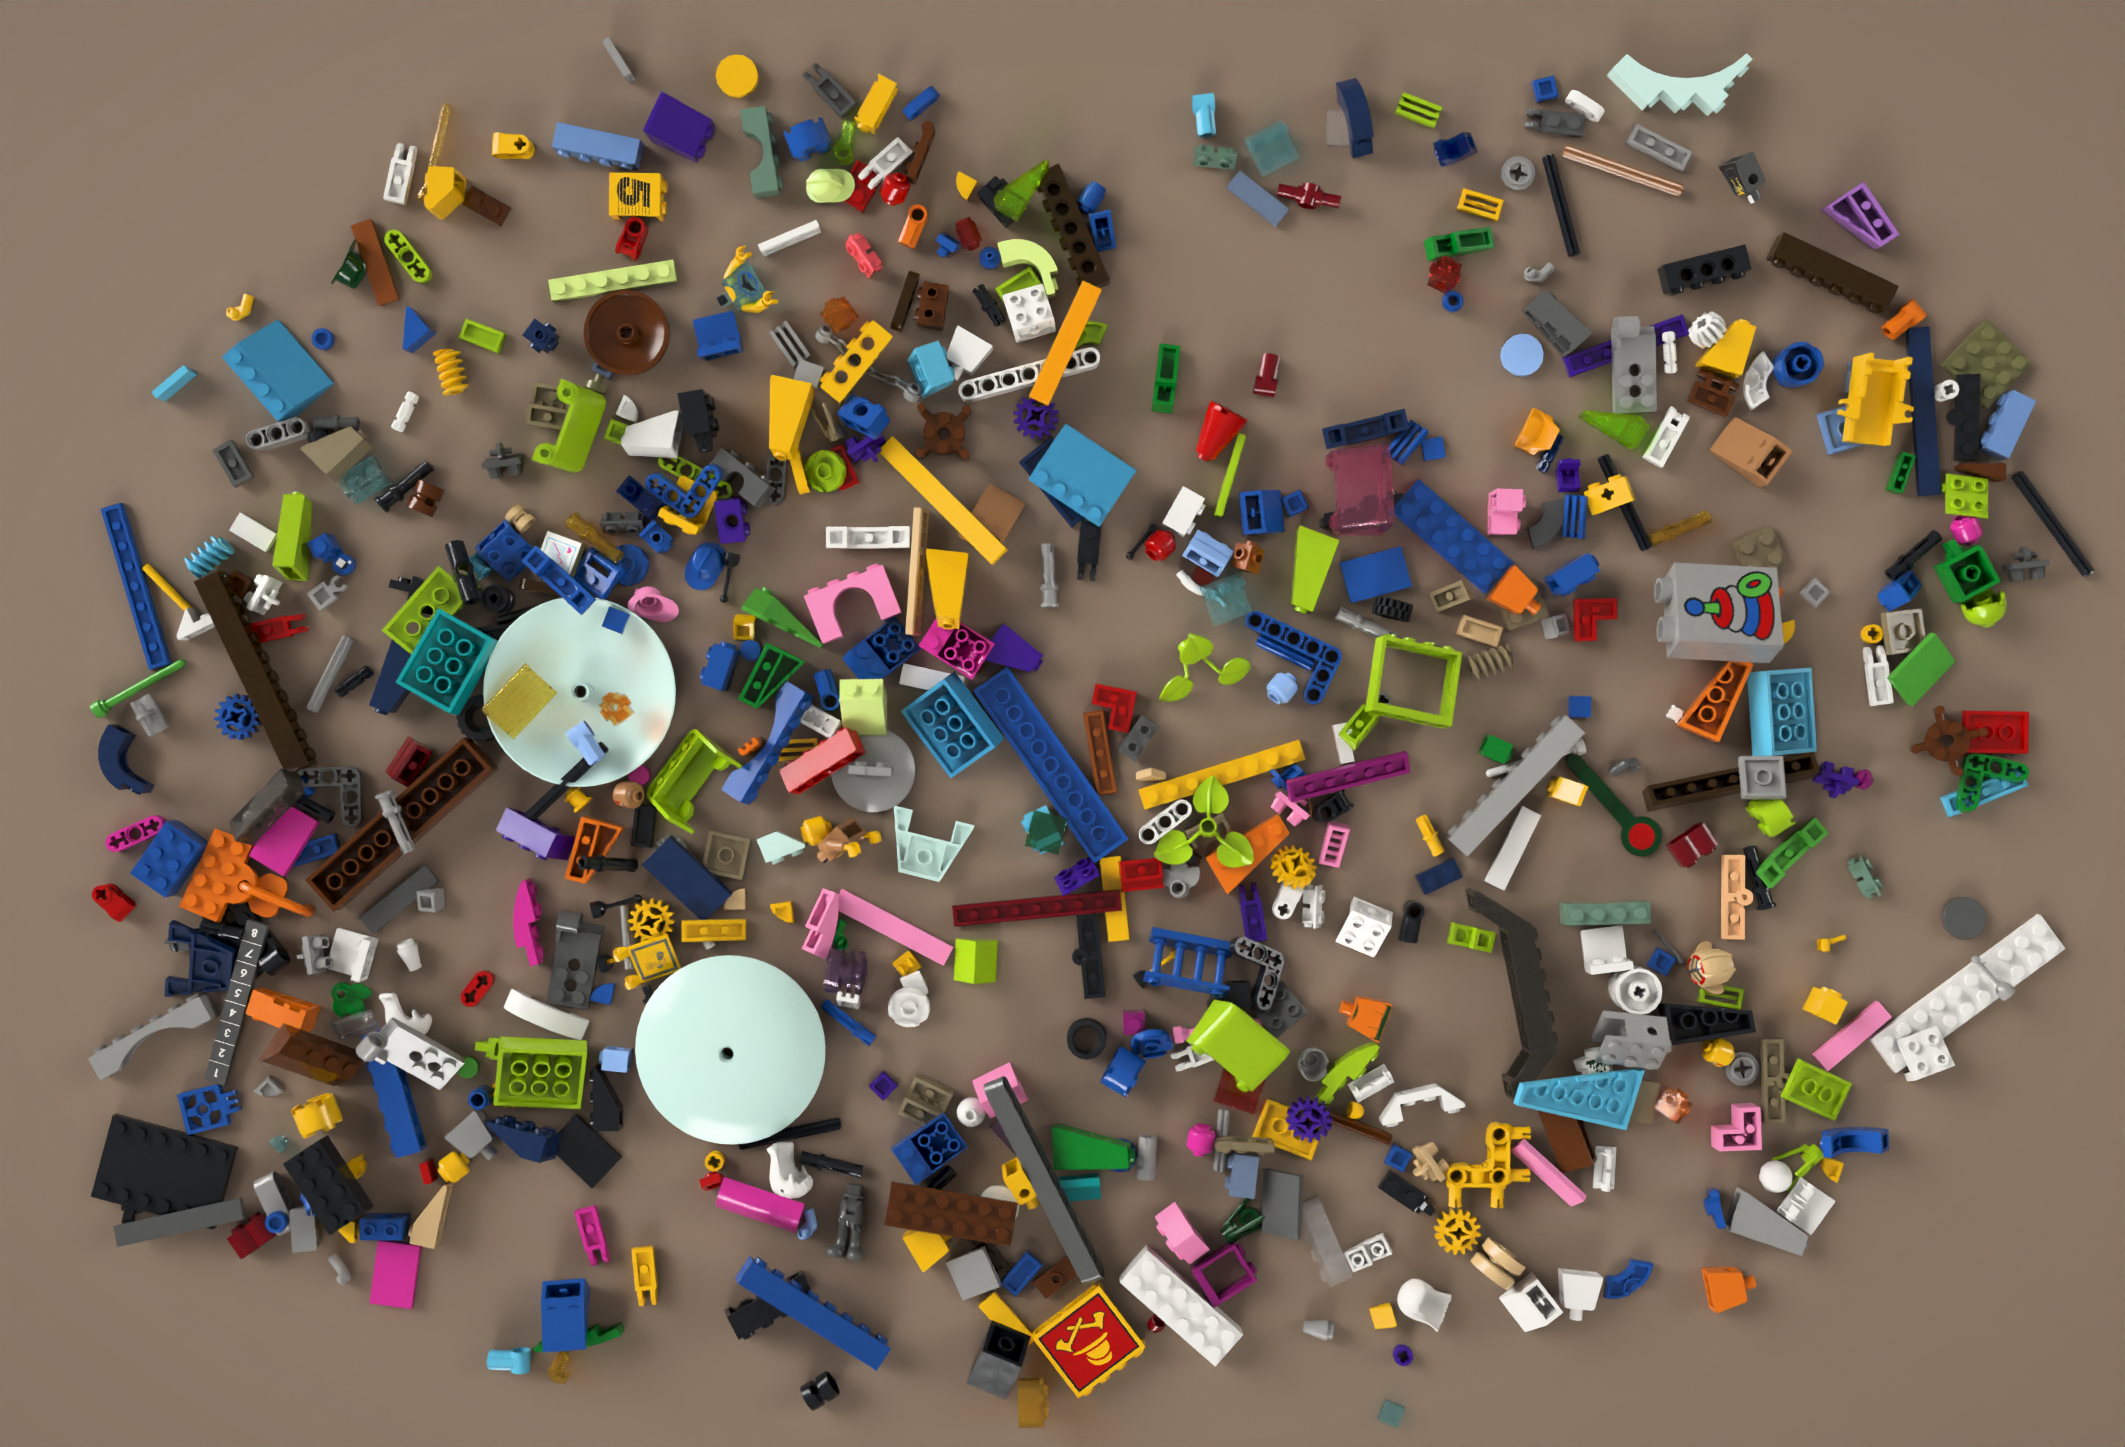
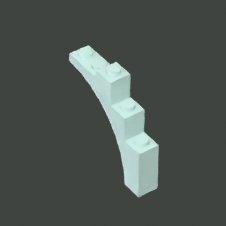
M1746 53L1736 63L1720 72L1704 77L1678 78L1656 73L1640 65L1626 54L1606 76L1642 111L1647 106L1651 108L1660 99L1674 113L1680 108L1684 111L1693 102L1706 116H1709L1713 111L1717 114L1726 105L1723 101L1729 96L1726 92L1735 84L1732 80L1736 76L1740 78L1749 69L1747 64L1752 58Z

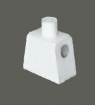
M957 326L946 358L947 362L952 364L951 367L955 374L954 380L956 381L959 380L963 371L973 375L993 351L991 344L960 326Z
M1558 1268L1559 1299L1565 1308H1570V1319L1582 1321L1583 1310L1593 1311L1595 1309L1603 1282V1277L1598 1272Z

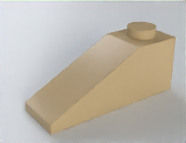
M449 1181L439 1190L416 1221L411 1224L408 1236L411 1237L409 1244L432 1249L441 1244L453 1187L452 1182Z

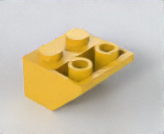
M428 166V173L425 174L427 194L424 196V205L438 219L444 220L465 200L466 178L454 167Z

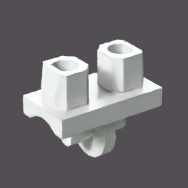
M258 574L254 579V584L258 586L255 593L248 592L243 599L248 604L246 608L265 615L272 604L279 606L280 601L276 599V596L283 582L267 575Z

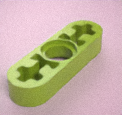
M398 230L388 231L384 238L388 248L413 280L419 284L428 283L432 279V271L409 240ZM393 236H396L399 243L403 246L401 249L395 243H392ZM411 251L414 254L413 260L408 263L404 262V254ZM417 265L421 270L424 271L425 276L423 278L418 276L419 272L414 268V266Z

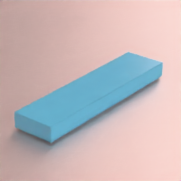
M2016 769L2014 771L2007 770L2005 773L2006 775L2008 772H2014L2016 773V777L2022 775V773H2019V769ZM1994 778L1984 779L1982 781L1978 806L2029 786L2027 780L2025 779L2021 783H2011ZM1976 783L1971 784V785H1969V786H1967V787H1969V788H1975V787H1976ZM1957 791L1940 797L1948 817L1962 813L1956 807ZM1968 793L1967 799L1962 801L1966 804L1967 808L1972 805V803L1968 802V799L1974 793Z

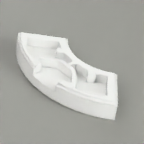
M1764 351L1751 361L1744 376L1743 392L1750 411L1770 398L1767 392V379L1774 370V365Z

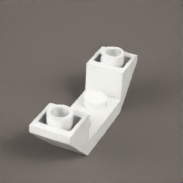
M1434 1083L1395 1092L1379 1116V1121L1382 1125H1386V1127L1399 1125L1398 1122L1404 1121L1400 1104L1410 1106L1414 1105L1417 1100H1435L1436 1096H1439L1441 1108L1445 1112L1448 1111V1113L1459 1112L1460 1108L1465 1107V1103Z

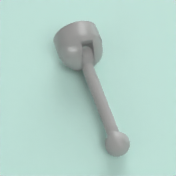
M1972 956V963L1977 964L1996 984V994L2002 1001L2008 999L2016 992V989L2008 982L2000 983L1980 962L1979 956Z

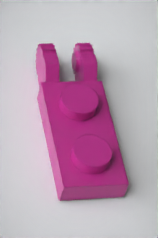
M594 1204L575 1210L574 1214L591 1266L593 1267L598 1264L595 1249L599 1248L603 1261L605 1263L610 1262L611 1258L597 1205Z

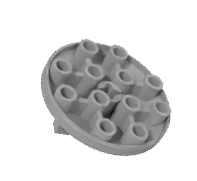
M887 730V736H859L866 753L831 775L833 785L839 796L847 804L865 812L888 810L899 804L908 795L913 786L916 773L913 754L908 745L898 735Z

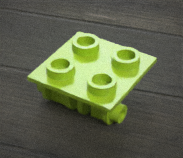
M1946 474L1945 483L1941 484V491L1945 494V514L1988 519V479Z

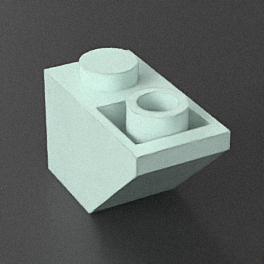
M781 831L757 839L765 862L772 861L773 865L784 861L783 856L790 853L792 857L804 853L803 848L808 846L804 841Z

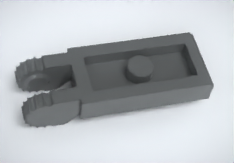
M814 63L812 65L814 71L822 78L816 82L811 74L807 72L803 74V77L832 110L843 119L857 106V103L828 72L826 73L817 63Z
M1534 108L1526 109V116L1541 118L1540 123L1527 121L1524 123L1525 129L1539 131V133L1578 138L1583 136L1585 114Z

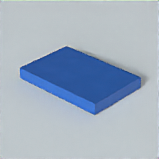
M1401 546L1339 563L1350 604L1412 587Z

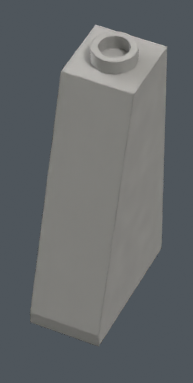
M1736 1187L1725 1219L1726 1229L1802 1256L1803 1251L1808 1247L1809 1236L1749 1193Z

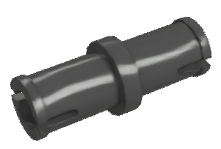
M334 415L333 417H314L313 425L315 431L334 430V432H337L349 426L359 431L360 419L358 417H340L339 415Z

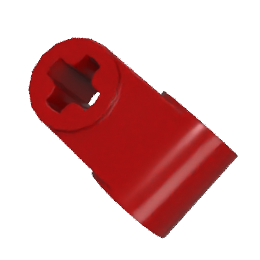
M638 217L628 219L617 241L615 253L625 254L632 257V260L637 261L649 232L646 223ZM636 224H641L640 232L633 233V227Z
M114 884L99 885L92 891L94 902L102 907L115 921L122 922L137 906L133 899L125 895Z

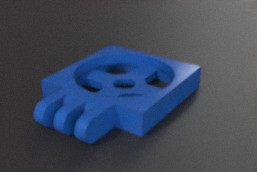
M214 1084L177 1094L187 1135L231 1124L229 1114L242 1110L241 1106L232 1107V1104L240 1102L239 1098L230 1099V1096L238 1094L237 1090L224 1093L222 1085ZM204 1092H213L216 1094L218 1101L209 1103L206 1101ZM195 1094L197 1104L195 1107L188 1109L189 1100ZM202 1105L207 1106L208 1110L206 1113L200 1111ZM220 1110L221 1118L217 1123L212 1124L210 1114L212 1111ZM198 1116L201 1118L203 1126L193 1122L190 1117Z

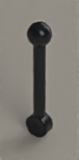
M1151 524L1149 526L1148 532L1137 543V545L1132 549V551L1126 553L1127 559H1133L1135 552L1151 535V533H1154L1157 530V526L1155 524Z

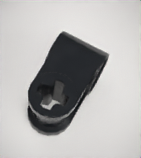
M1344 789L1339 790L1315 806L1312 810V817L1318 823L1330 822L1352 809L1354 804L1349 802L1344 794ZM1322 808L1327 810L1326 818L1321 816Z

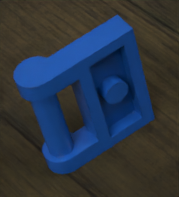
M591 547L579 563L574 579L600 599L606 600L617 581L625 574V568L615 565L599 554L596 548ZM595 560L611 571L609 577L591 566L592 561Z

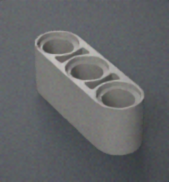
M294 417L250 431L246 435V443L252 449L262 452L307 439V436L312 433L313 429L308 421ZM302 424V431L297 433V426ZM279 430H282V437L277 440L276 434ZM261 436L262 443L257 446L256 440Z
M274 1171L255 1180L254 1189L267 1216L274 1211H283L288 1215V1227L284 1231L276 1233L278 1236H281L291 1231L290 1209H295V1205L280 1174Z

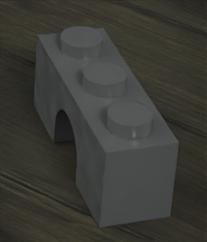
M721 448L710 464H717L722 468L723 477L721 480L730 483L735 476L742 474L744 485L738 494L753 506L761 509L776 489L771 485L772 480L764 474H761V476L755 472L757 468L748 461L742 462L739 459L741 455L732 448L730 450Z

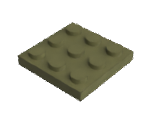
M1986 319L1940 366L1955 381L1958 374H1981L1980 406L1983 409H1987L2032 362Z

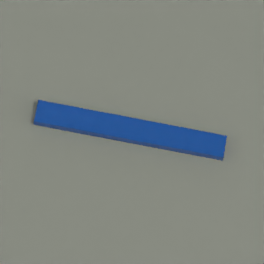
M118 503L102 508V516L149 670H155L172 664L148 581L145 572L142 570L143 565L124 503Z

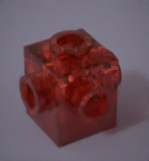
M1441 257L1431 264L1427 285L1444 294L1447 293L1459 282L1462 265L1451 257Z

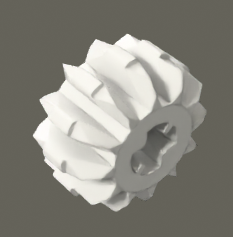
M1713 311L1708 314L1705 312L1701 317H1697V320L1691 323L1692 327L1688 330L1691 341L1702 349L1705 347L1710 348L1714 343H1718V340L1724 337L1723 333L1727 331L1724 319Z

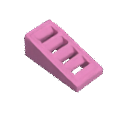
M1335 821L1327 823L1319 864L1336 868L1340 867L1350 832L1348 824ZM1333 830L1340 831V832H1342V834L1335 833V832H1332V831H1333ZM1330 838L1340 839V843L1331 841ZM1328 846L1336 847L1338 851L1328 849ZM1326 854H1329L1337 857L1336 859L1327 858L1325 856Z

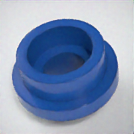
M1449 291L1443 296L1442 305L1448 312H1456L1463 305V297L1457 291ZM1449 299H1454L1456 304L1450 305Z

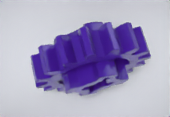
M1023 397V404H1016L1019 411L1013 412V415L1018 417L1013 420L1014 424H1020L1017 427V431L1024 430L1023 437L1030 434L1031 440H1034L1035 436L1042 440L1043 434L1049 437V430H1056L1053 423L1059 422V419L1054 417L1059 414L1058 410H1053L1055 403L1046 406L1031 398L1027 400ZM1036 403H1037V404H1041V405H1043V406H1042L1041 408H1039V407H1034L1033 404H1036ZM1026 409L1028 413L1027 418L1022 421V413ZM1050 413V421L1048 425H1046L1044 420L1045 417ZM1032 414H1041L1040 421H1037L1036 419L1031 420ZM1031 426H1033V427H1038L1039 430H1038V431H1033V430H1030V429H1028V428H1030Z
M1307 1096L1305 1101L1299 1097L1298 1104L1294 1101L1292 1102L1291 1108H1288L1287 1111L1289 1116L1286 1117V1122L1290 1123L1288 1130L1294 1129V1137L1301 1135V1141L1306 1137L1309 1142H1312L1314 1137L1320 1141L1321 1135L1327 1136V1130H1331L1332 1124L1330 1122H1332L1333 1116L1329 1115L1331 1109L1325 1108V1101L1318 1103V1097H1315L1314 1101H1312L1310 1096Z

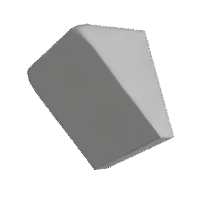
M1566 613L1541 620L1547 640L1571 634Z
M435 888L416 891L418 911L437 913L445 908L444 889Z

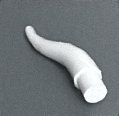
M1183 569L1176 574L1189 591L1197 595L1210 597L1218 601L1222 607L1226 606L1219 596L1197 585Z

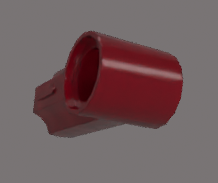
M1270 353L1262 354L1253 394L1274 398L1278 382L1276 377L1280 356Z

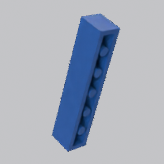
M367 1034L361 1036L362 1040L367 1036ZM375 1060L366 1062L368 1071L372 1073L373 1089L378 1094L379 1110L385 1118L384 1128L389 1133L391 1139L390 1149L392 1153H395L396 1158L421 1152L427 1145L405 1070L389 1061H386L384 1065Z

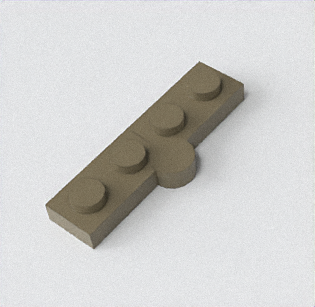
M1760 1038L1762 1123H1786L1785 1099L1780 1097L1790 1076L1784 1070V1039Z

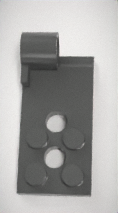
M560 910L556 923L557 933L555 941H557L546 1003L588 1010L591 1004L589 1000L593 992L598 964L597 957L600 953L604 926L584 923L582 913ZM573 958L580 961L581 966L578 970H574L570 966V961ZM569 979H573L577 983V988L574 991L569 990L566 986Z

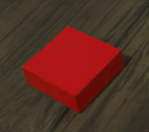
M433 1158L419 1164L424 1185L438 1179Z

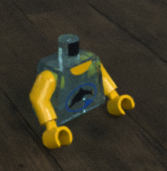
M746 245L736 249V256L724 274L722 284L727 292L716 298L722 308L734 303L739 311L760 313L769 307L770 304H777L778 299H771L775 291L765 290L749 261H745V259L752 256V252L744 254Z

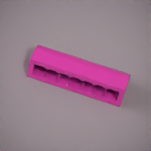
M726 1177L723 1178L716 1200V1207L793 1233L797 1231L805 1205L804 1203Z

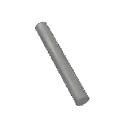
M626 905L620 906L623 947L632 945L630 922H628L630 919L629 906ZM630 956L624 959L625 970L634 969Z

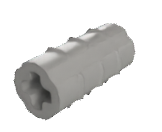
M1139 1135L1137 1179L1155 1180L1157 1136Z

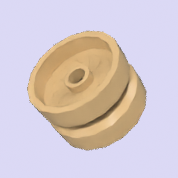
M1488 1237L1482 1244V1248L1490 1258L1481 1252H1476L1470 1261L1492 1281L1509 1291L1515 1281L1506 1270L1520 1276L1526 1266L1509 1249Z

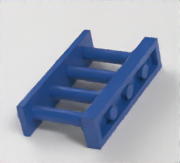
M1152 927L1149 942L1155 945L1152 970L1145 971L1143 982H1147L1151 986L1164 985L1207 993L1214 998L1227 996L1230 986L1222 984L1226 958H1231L1233 955L1229 948V941ZM1165 946H1171L1176 949L1172 975L1160 973L1163 948ZM1185 950H1192L1197 953L1193 979L1181 977ZM1207 953L1218 957L1214 983L1202 981L1204 960Z

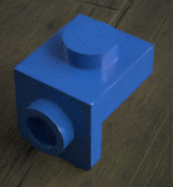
M1295 763L1281 775L1274 769L1270 770L1274 777L1271 779L1278 789L1283 787L1286 791V780L1306 775Z

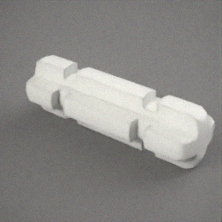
M1667 331L1662 334V341H1665V344H1663L1664 361H1666V364H1664L1665 373H1675L1678 370L1677 363H1675L1677 354L1676 343H1674L1676 340L1675 332Z
M409 391L404 398L406 401L402 402L396 415L397 420H394L391 425L394 430L399 432L404 431L406 427L405 422H408L415 408L413 405L414 403L417 404L419 399L417 394Z

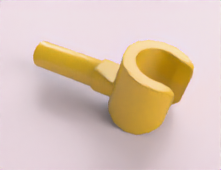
M1841 935L1830 939H1818L1817 950L1823 952L1830 951V944L1846 940V936Z

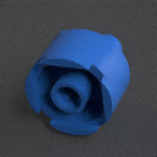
M822 117L818 118L819 122L814 123L813 119L792 126L790 128L791 133L788 134L787 131L783 133L794 159L804 162L811 159V154L819 152V154H824L831 150L832 140Z
M1808 342L1794 343L1775 355L1773 359V374L1779 385L1783 387H1802L1816 380L1824 366L1822 353L1817 347H1813Z
M1120 1046L1115 1052L1111 1063L1107 1066L1100 1083L1116 1093L1127 1097L1131 1088L1135 1086L1139 1078L1137 1075L1139 1071H1142L1146 1060Z

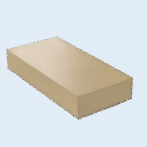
M1462 615L1456 635L1497 648L1504 628Z

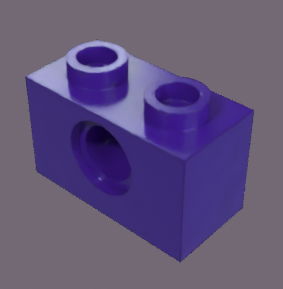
M742 496L716 499L714 506L720 544L746 541L747 535H750L749 522L746 523L745 514L748 513L746 501L743 502ZM735 515L738 518V524H731L728 521V516Z

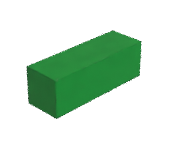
M1906 452L1898 453L1885 489L1886 491L1897 495L1904 492L1916 457L1915 455Z

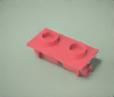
M856 233L853 236L852 234L849 235L845 243L848 253L855 258L861 272L865 273L868 278H871L874 271L879 272L883 268L881 265L882 261L874 251L869 254L866 253V251L871 249V246L863 235H860V233Z

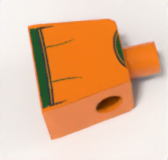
M1356 996L1353 1004L1342 1000L1338 1012L1348 1016L1346 1022L1348 1026L1379 1043L1393 1005L1383 1000Z

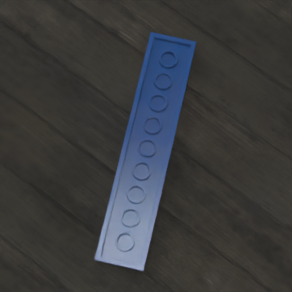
M1008 667L973 690L1094 863L1128 840L1124 831Z

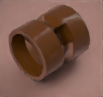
M418 479L414 487L416 493L410 496L407 507L433 517L437 509L435 503L441 500L445 490Z

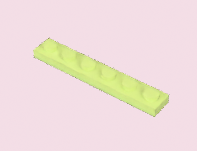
M667 260L550 279L548 282L551 300L559 302L608 294L619 290H632L678 282L675 261Z

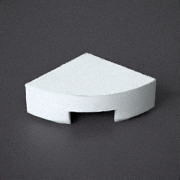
M624 395L616 415L637 423V407L629 397Z

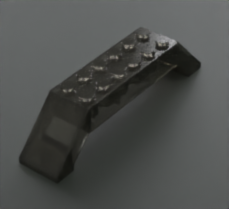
M1467 888L1465 891L1469 910L1483 914L1497 924L1522 1047L1507 1073L1501 1074L1505 1095L1514 1102L1519 1083L1535 1081L1557 1051L1558 1037L1556 1032L1553 1031L1551 1024L1554 1023L1552 1011L1548 1009L1550 996L1548 990H1545L1543 983L1546 981V976L1539 963L1542 960V955L1535 942L1538 939L1536 928L1532 927V924L1479 891Z

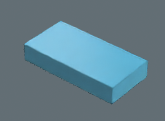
M181 366L155 388L152 394L156 399L166 402L192 380L197 373L192 368Z

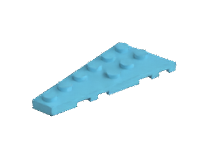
M1633 1068L1520 1082L1514 1104L1627 1130L1645 1070Z

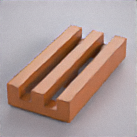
M753 737L751 739L752 742L745 743V747H740L737 750L741 756L750 755L764 745L763 739L761 737Z

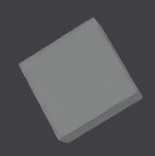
M1813 578L1799 592L1813 608H1816L1831 593L1817 578Z

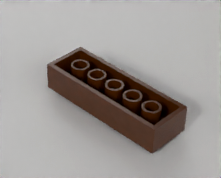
M891 1181L883 1224L885 1226L1011 1246L1018 1203Z

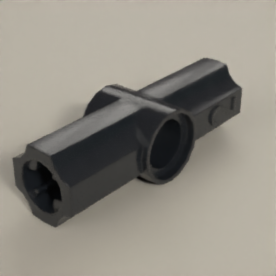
M453 540L445 544V550L453 572L452 578L457 584L463 605L469 606L480 602L482 597L474 575V566L469 560L464 541ZM464 570V571H466L468 574H467V575H462V574H460L458 571Z

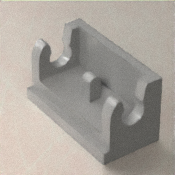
M304 1205L295 1206V1209H290L292 1253L317 1250L320 1246L318 1217L316 1215L312 1216V1213L308 1216Z

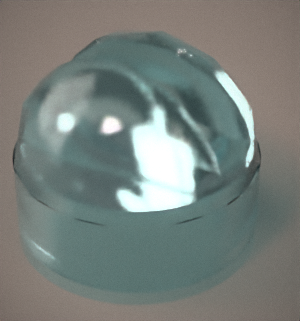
M276 1135L268 1144L281 1154L286 1149L288 1141L287 1138L283 1139V1135Z

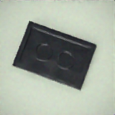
M578 1114L558 1132L562 1135L556 1155L591 1188L622 1158Z

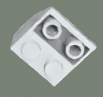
M1532 1272L1499 1297L1524 1332L1546 1326L1563 1313Z

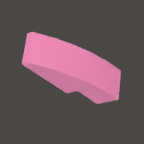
M823 888L805 925L806 928L810 929V932L802 949L825 960L836 931L839 894Z

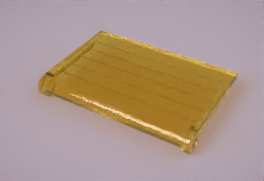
M524 663L481 711L511 738L515 739L558 692L534 672L529 665Z

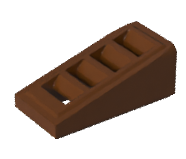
M1962 463L1955 466V471L1979 478H1986L1992 482L2006 480L2005 463Z

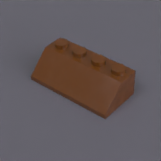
M285 1023L282 1024L259 1058L262 1062L332 1086L352 1080L363 1064V1060L357 1055L356 1049Z

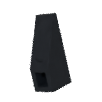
M597 1064L590 1071L589 1075L590 1083H593V1091L590 1092V1104H593V1112L590 1114V1125H593V1131H619L623 1128V1105L604 1070H601V1064Z

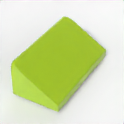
M1365 704L1361 705L1338 734L1354 751L1380 719V715L1366 713Z

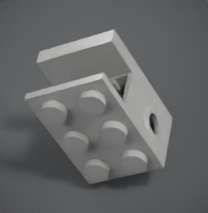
M1603 1010L1592 1033L1593 1042L1602 1043L1595 1058V1063L1658 1070L1667 1052L1672 1050V1041L1669 1038L1666 1017Z

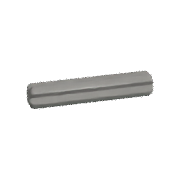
M1227 1109L1218 1110L1216 1137L1228 1136L1230 1112ZM1215 1149L1213 1169L1216 1172H1224L1226 1153H1220Z

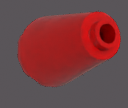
M1210 401L1195 450L1198 452L1197 457L1206 462L1210 459L1215 460L1246 425L1247 419L1214 401Z

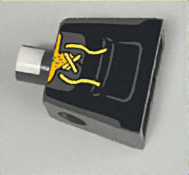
M1753 151L1736 156L1719 166L1721 173L1736 196L1746 194L1750 204L1762 198L1758 187L1765 183V178Z

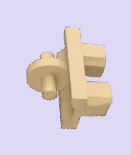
M1428 1142L1423 1146H1415L1411 1149L1417 1158L1413 1161L1416 1166L1413 1170L1415 1176L1422 1175L1424 1180L1430 1178L1431 1181L1439 1180L1440 1182L1446 1178L1444 1174L1450 1167L1444 1159H1439L1435 1162L1432 1156L1439 1151L1433 1142Z

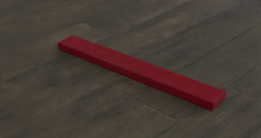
M1120 889L1067 894L1064 897L1063 895L953 905L952 910L954 927L1115 912L1122 911Z

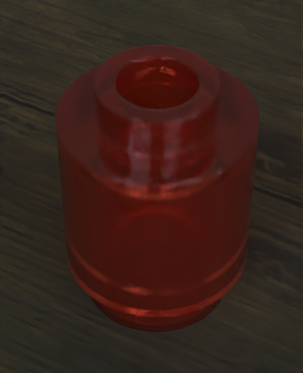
M967 217L956 222L955 231L963 249L972 251L979 248V243L983 240L975 221H972L971 217Z

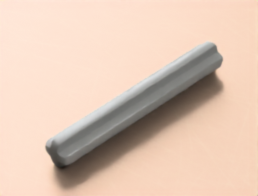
M343 635L307 704L308 710L312 712L320 710L354 643L352 637Z

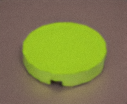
M821 450L813 453L805 465L807 482L813 489L819 492L837 490L843 484L846 477V466L839 454L831 450Z

